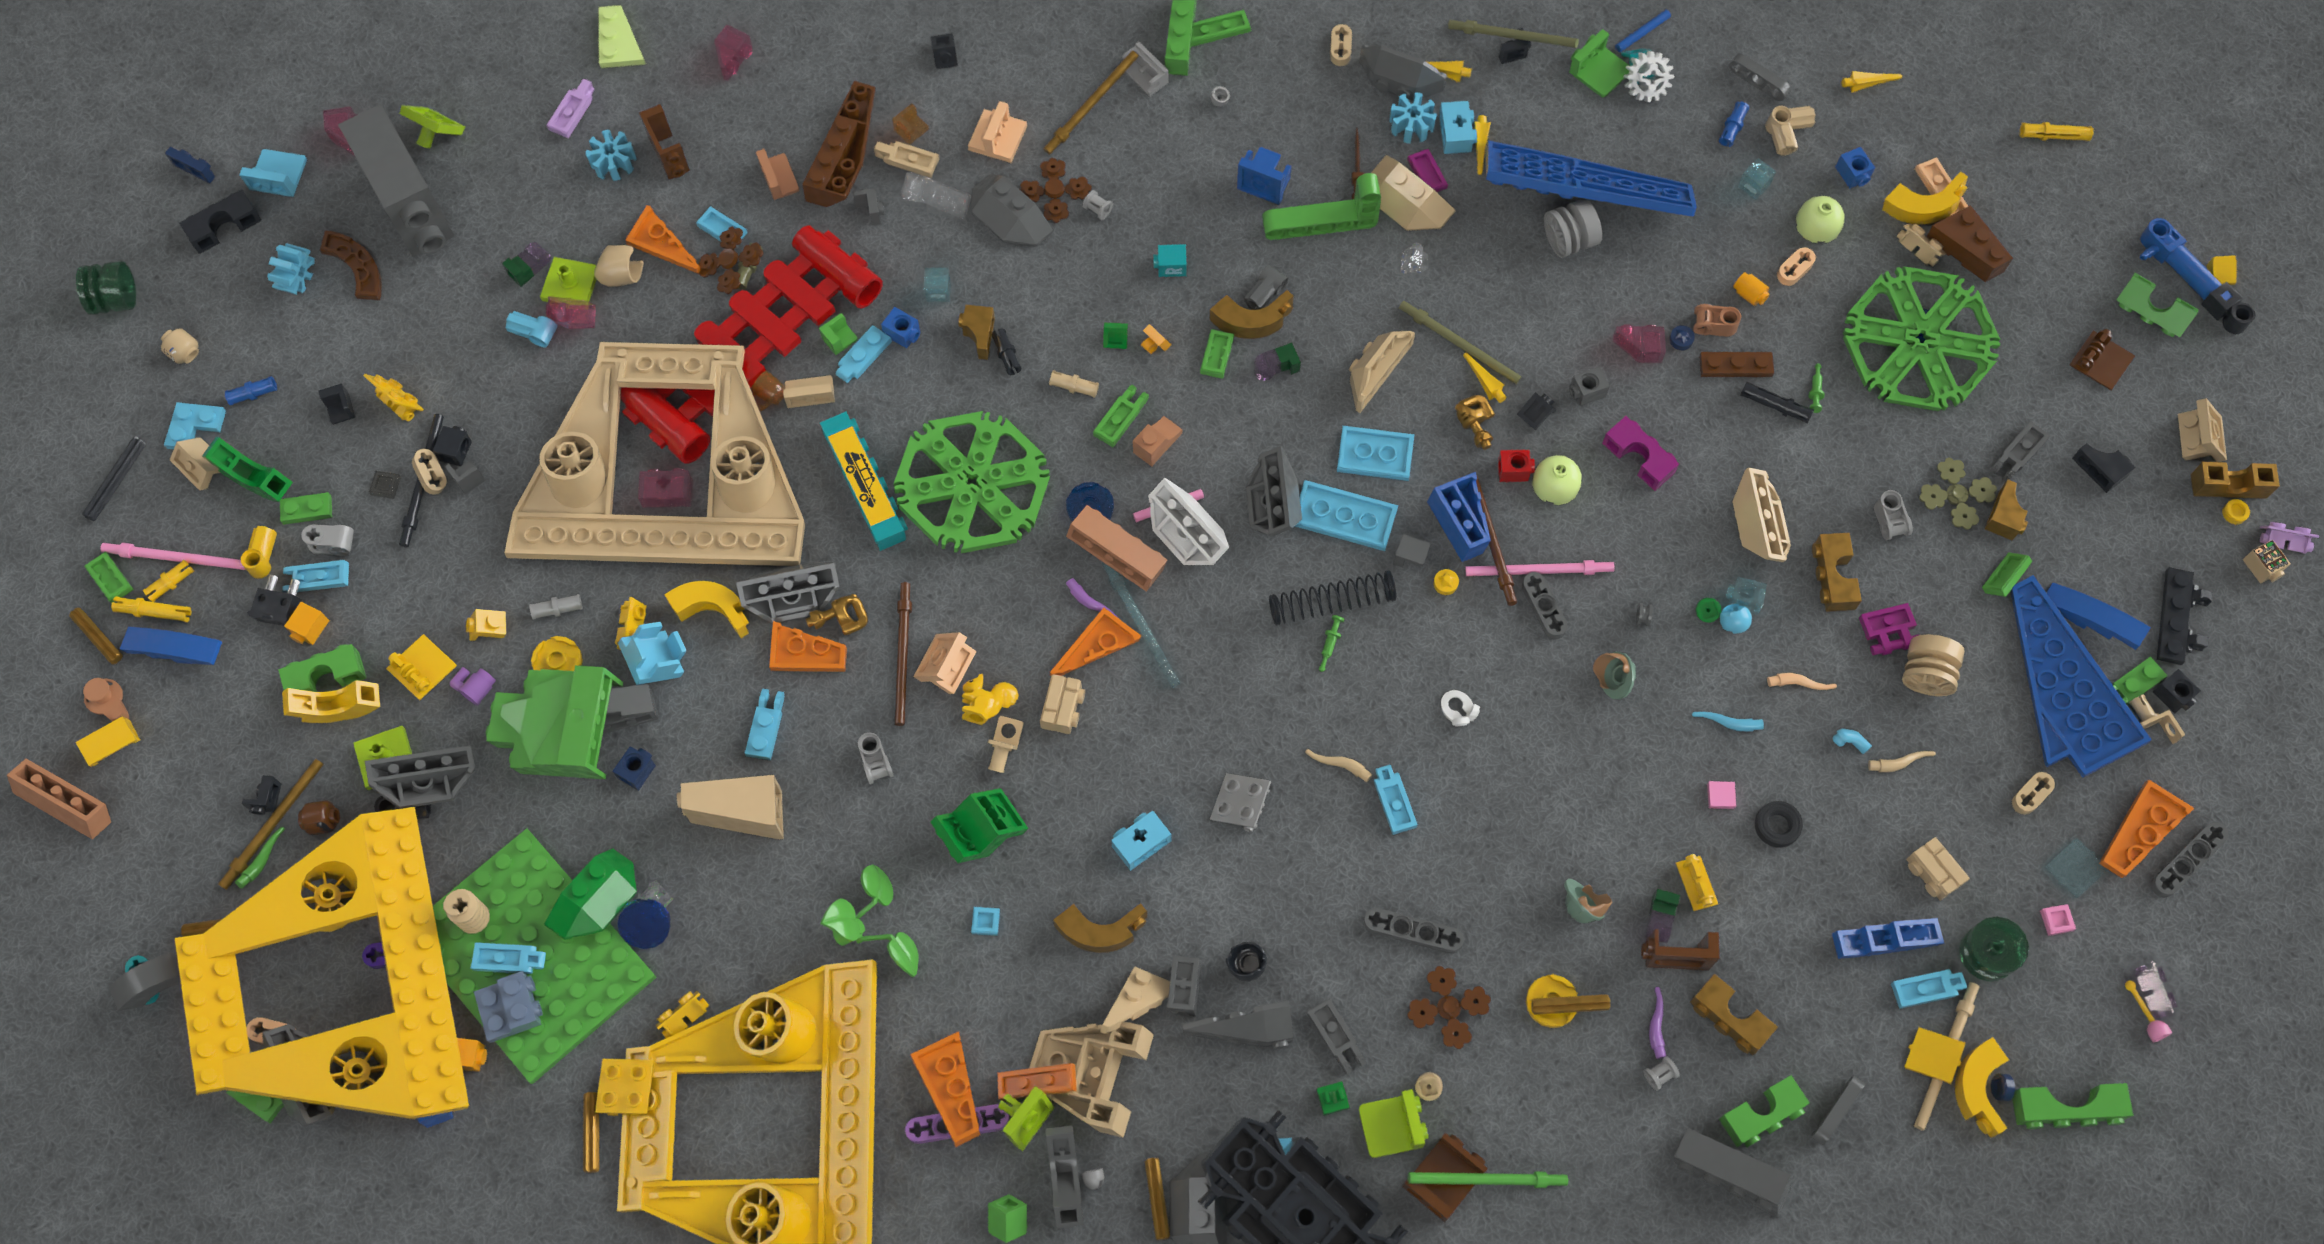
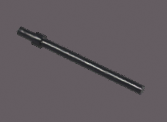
M434 414L425 449H429L432 452L444 416L441 414ZM422 458L421 463H425L427 467L429 459ZM418 476L407 516H404L401 525L403 531L399 545L402 547H409L412 533L416 530L419 521L417 515L424 488Z

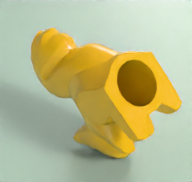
M979 674L977 678L971 679L963 685L964 693L962 697L964 699H962V702L969 706L962 707V711L965 712L962 715V719L983 725L988 719L996 716L1002 707L1009 708L1016 703L1019 696L1017 689L1010 683L1001 682L996 684L991 692L982 689L983 674Z

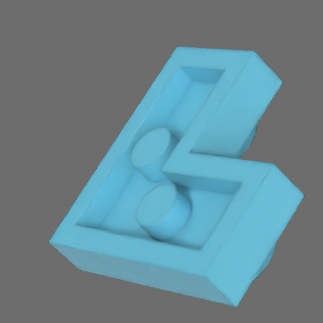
M177 402L164 446L167 449H174L176 442L194 439L197 430L220 432L226 410L223 407Z

